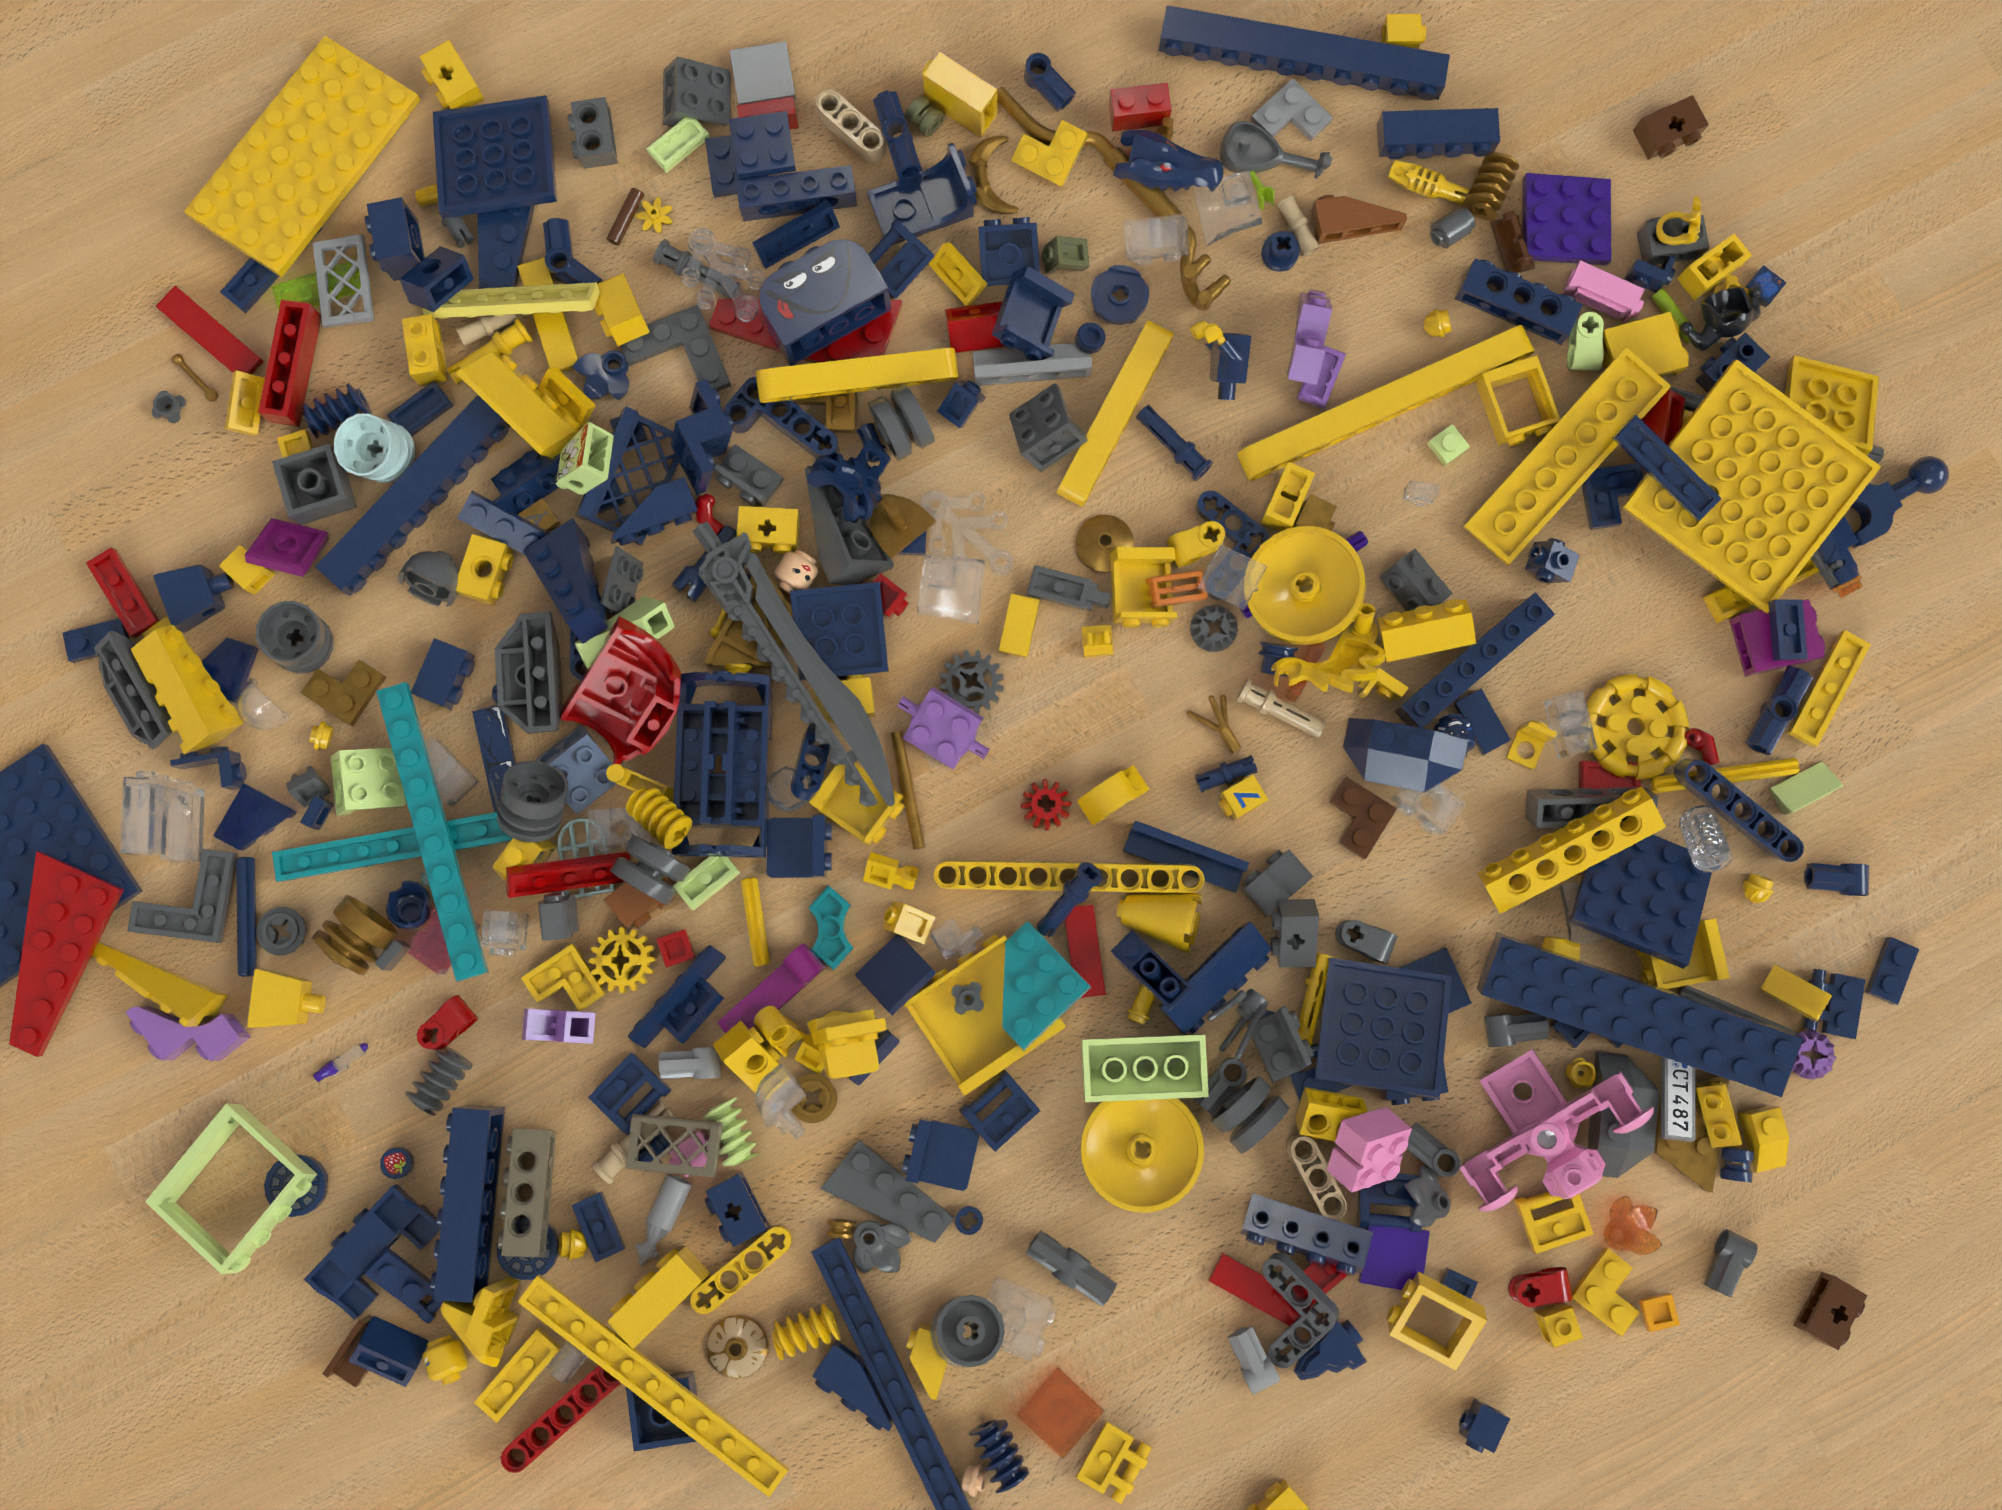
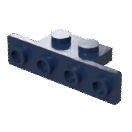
M532 449L510 466L502 469L491 478L501 494L493 502L518 515L541 498H545L559 488L554 482V476L558 473L561 453L549 460L548 457L540 455L535 449Z
M708 945L705 950L697 955L695 961L688 969L677 977L671 988L655 1002L654 1007L646 1016L635 1024L628 1038L641 1047L646 1048L665 1027L679 1042L684 1044L724 999L707 979L726 959V956L713 946Z

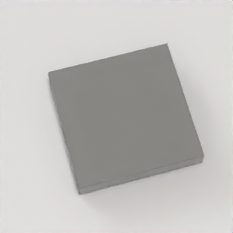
M786 41L730 50L739 105L792 96L796 99Z

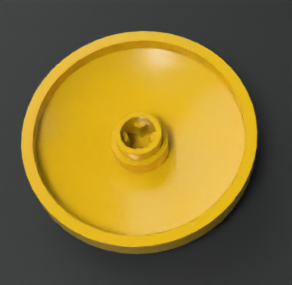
M1299 526L1273 535L1257 549L1246 570L1244 590L1250 612L1262 629L1281 641L1308 645L1335 637L1353 622L1364 601L1366 580L1362 562L1348 541L1328 529L1315 526Z
M1177 1098L1104 1101L1095 1108L1085 1124L1081 1137L1080 1154L1086 1177L1102 1198L1112 1205L1127 1211L1148 1213L1168 1208L1189 1193L1202 1169L1204 1142L1201 1129L1194 1115Z

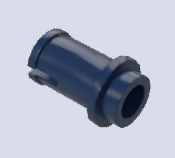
M873 423L864 424L859 427L860 429L856 430L863 446L868 440L872 439L886 452L887 448L881 444ZM869 451L868 458L871 463L880 461L875 452Z
M662 1132L649 1143L657 1155L670 1146ZM646 1147L639 1152L638 1161L651 1162L654 1160Z

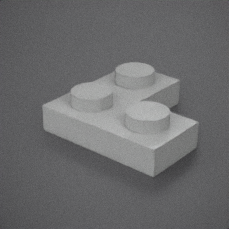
M1291 79L1252 115L1251 122L1265 129L1273 138L1292 122L1312 141L1332 122L1333 117L1294 79Z

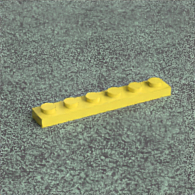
M597 282L465 289L456 293L435 312L424 308L422 310L424 315L431 314L434 318L447 319L449 317L473 318L486 315L503 316L505 314L529 315L532 313H559L563 311L585 312L594 309L600 291Z

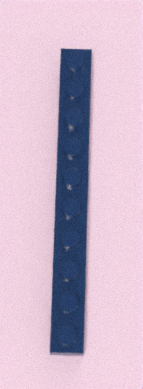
M835 1238L812 1250L811 1253L935 1509L972 1510L841 1238Z

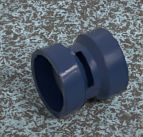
M1722 1147L1721 1157L1724 1159V1167L1720 1170V1178L1752 1183L1753 1173L1750 1170V1163L1754 1161V1151ZM1731 1161L1740 1162L1743 1165L1731 1164Z

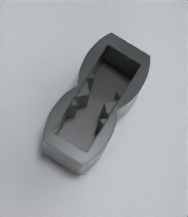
M1290 849L1284 853L1280 850L1276 851L1266 860L1269 866L1260 873L1256 869L1243 880L1247 885L1242 891L1264 917L1269 916L1277 909L1278 900L1289 899L1313 877Z
M569 890L550 892V894L544 895V900L538 902L541 938L543 941L567 939L572 937L573 933L579 931L575 893H569Z

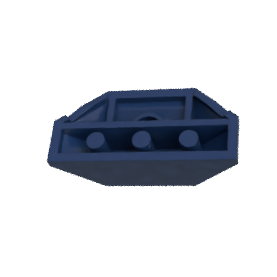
M1349 718L1343 748L1365 781L1425 793L1463 770L1469 741L1424 728L1375 719Z

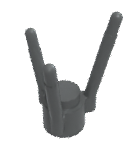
M1249 989L1246 993L1240 990L1233 999L1207 1017L1208 1021H1212L1238 1003L1239 1007L1236 1011L1242 1017L1220 1046L1219 1050L1222 1052L1233 1041L1245 1023L1252 1020L1234 1056L1237 1060L1241 1058L1260 1019L1267 1012L1268 1002L1253 989Z

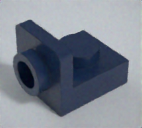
M963 380L955 382L937 412L958 428H963L978 404L982 403L986 397L980 393L982 389L970 380L966 382Z

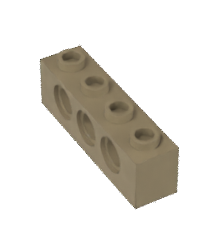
M513 1129L512 1136L508 1137L507 1154L510 1155V1166L506 1167L504 1171V1186H508L507 1198L503 1199L501 1203V1217L505 1218L504 1230H501L498 1236V1249L502 1250L501 1256L546 1257L556 1132L552 1130ZM533 1153L535 1165L531 1169L525 1170L522 1164L523 1158L527 1154ZM529 1184L532 1187L533 1194L528 1201L523 1202L520 1198V1190L523 1186ZM526 1216L530 1221V1226L525 1233L521 1234L517 1229V1222L521 1217Z

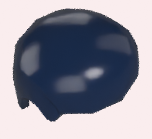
M403 881L399 889L389 893L386 906L387 917L399 929H416L429 919L433 910L431 895L418 882Z

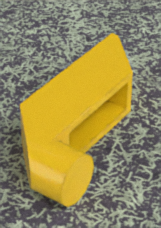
M612 764L607 768V778L615 784L633 792L641 788H646L647 790L658 788L661 795L667 796L669 802L674 803V789L619 764Z

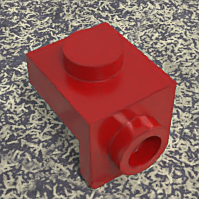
M880 573L874 582H880L883 613L889 618H892L894 615L899 617L909 605V602L906 601L909 595Z

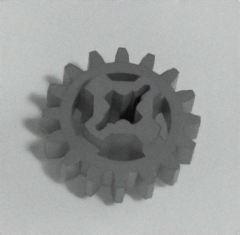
M965 650L964 658L962 659L956 654L953 655L955 663L953 665L948 662L944 664L949 672L940 674V679L946 681V683L940 685V690L948 691L946 695L967 708L974 709V712L979 714L980 707L982 706L987 711L991 710L989 702L998 703L999 697L995 693L1003 692L1004 690L1002 685L997 684V682L1004 680L1003 674H996V671L1000 668L999 663L991 665V655H987L982 659L980 650L976 651L975 656H970L968 650ZM967 664H976L974 668H962V666ZM987 671L992 679L991 688L984 683V676ZM953 677L960 683V689L957 694L952 688ZM976 677L979 687L972 685L970 689L967 688V681L965 679L972 680ZM974 696L983 698L973 702L967 701L970 697Z

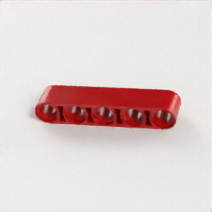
M598 1365L503 1450L501 1454L503 1468L511 1473H518L524 1470L620 1385L621 1382ZM585 1384H591L596 1388V1398H589L585 1395ZM566 1405L572 1409V1419L562 1417L560 1413L561 1406ZM537 1427H544L548 1431V1440L544 1441L538 1438L536 1434ZM513 1448L523 1451L525 1455L523 1462L514 1459L512 1456Z

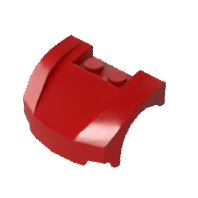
M619 616L606 636L603 647L579 685L576 684L562 706L560 719L586 725L603 736L613 751L614 764L629 761L640 754L645 755L667 733L677 712L680 698L681 670L672 655L655 637Z

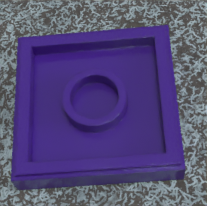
M1369 1226L1368 1229L1366 1228V1230L1373 1232L1364 1269L1359 1273L1358 1281L1360 1283L1402 1290L1408 1279L1413 1280L1418 1271L1424 1274L1430 1231L1421 1229V1232L1418 1233L1410 1232L1407 1228Z

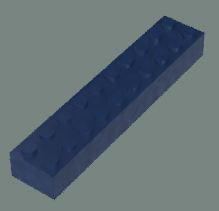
M1498 932L1495 934L1476 988L1481 995L1779 1097L1783 1096L1803 1041L1801 1037L1790 1031Z

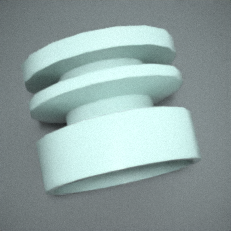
M356 414L347 418L338 428L334 438V453L338 463L347 472L380 483H389L398 480L413 464L415 444L411 434L403 426L371 414Z

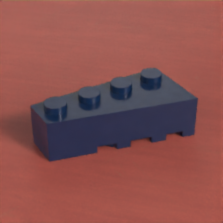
M572 518L524 549L523 552L566 624L584 644L608 628L604 606L600 604L599 583L594 574L593 566L595 565L589 551V539Z

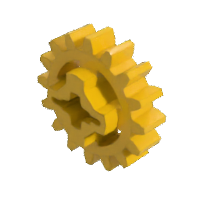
M620 927L619 934L616 935L614 930L610 929L608 930V939L600 936L597 938L601 944L600 947H591V951L596 953V958L589 959V963L596 964V968L591 971V975L601 976L597 982L598 985L609 983L607 991L613 992L617 986L622 994L626 993L627 986L632 991H637V982L647 984L648 981L645 974H654L655 971L649 967V964L656 962L657 958L650 957L649 953L655 948L654 946H645L648 940L647 936L643 935L639 939L637 938L638 930L632 929L629 935H627L626 928ZM629 941L633 942L639 948L641 952L640 955L636 954L631 949V944L629 943ZM615 943V948L611 951V953L609 955H605V952L609 948V946ZM622 955L629 957V963H625L623 967L621 964H617V958H621ZM604 966H609L615 972L616 980L609 976ZM637 966H641L639 972L631 978V972Z

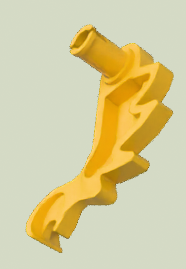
M1370 603L1362 604L1359 613L1343 631L1331 656L1327 660L1320 663H1309L1295 657H1287L1276 661L1271 671H1275L1274 685L1278 687L1279 676L1285 674L1289 676V686L1303 680H1308L1323 692H1327L1328 685L1330 684L1342 691L1351 693L1353 692V681L1364 682L1376 679L1378 670L1374 666L1384 662L1386 651L1376 644L1379 631L1377 625L1373 622L1376 608Z

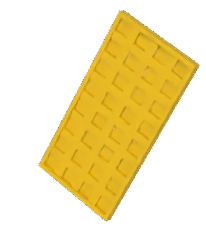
M324 36L184 210V213L282 278L421 100L418 94L332 39Z

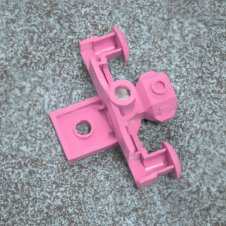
M1532 1048L1480 1079L1482 1086L1508 1124L1513 1135L1463 1163L1460 1170L1470 1186H1475L1484 1203L1478 1207V1210L1483 1212L1497 1210L1508 1204L1518 1192V1185L1506 1188L1497 1172L1526 1153L1546 1159L1548 1164L1543 1183L1551 1196L1569 1199L1602 1179V1173L1606 1165L1597 1150L1588 1149L1574 1143L1579 1122L1609 1107L1620 1123L1612 1131L1624 1134L1643 1126L1652 1117L1654 1107L1651 1106L1644 1110L1640 1108L1632 1095L1634 1092L1621 1071L1567 1102ZM1524 1082L1530 1085L1532 1088V1096L1530 1098L1522 1100L1515 1095L1514 1087L1518 1083Z

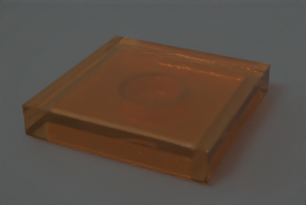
M1057 1367L1017 1412V1417L1063 1459L1103 1414L1104 1409L1065 1372Z

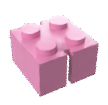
M1387 1107L1342 1120L1335 1141L1339 1147L1333 1148L1327 1171L1351 1193L1396 1178L1400 1171L1402 1153L1408 1147V1139L1412 1128Z

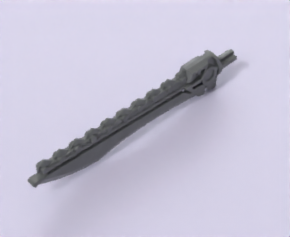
M708 522L696 526L697 528L693 530V533L708 553L705 556V561L699 568L698 574L725 613H728L727 617L735 622L736 620L743 621L742 638L748 642L757 641L756 658L764 663L765 661L772 662L771 679L777 683L786 682V700L793 704L794 702L801 703L800 720L806 724H816L815 741L822 745L830 744V762L837 766L838 764L845 765L844 782L852 787L853 785L860 786L859 803L868 807L874 806L878 802L854 765L858 761L886 804L890 807L894 806L893 786L887 761L869 716L860 700L837 678L803 636L767 576L757 555L750 553L752 546L747 533L743 532L740 537H735L723 544ZM745 565L757 583L755 600L852 749L848 753H846L753 608L752 602L755 590L744 571Z

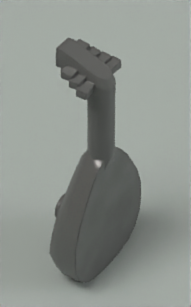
M1248 121L1234 122L1224 134L1220 148V161L1228 171L1238 174H1249L1251 171L1259 173L1275 168L1279 164H1285L1315 172L1314 178L1317 179L1324 170L1331 166L1333 158L1330 156V152H1321L1318 160L1284 152L1278 142L1265 129Z

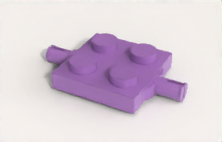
M935 687L929 690L924 701L919 705L910 701L905 696L899 701L900 703H898L897 707L912 715L910 726L903 739L951 769L957 766L962 755L968 750L983 760L988 754L990 748L975 740L977 729L984 718Z

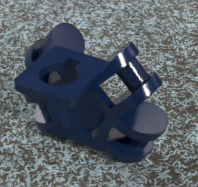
M870 439L856 458L850 457L848 460H844L843 455L839 453H834L832 458H817L813 463L812 470L807 475V481L811 486L818 488L824 485H833L842 493V512L846 521H855L857 517H860L862 520L870 519L873 509H877L878 503L882 500L879 478L891 458L874 440ZM869 451H873L878 455L880 459L879 466L874 465L871 467L868 464L870 461L868 458Z

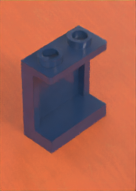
M1029 266L1015 271L1012 274L991 335L1000 339L1004 346L1021 351L1031 361L1052 357L1054 350L1049 345L1063 307L1072 304L1075 294Z

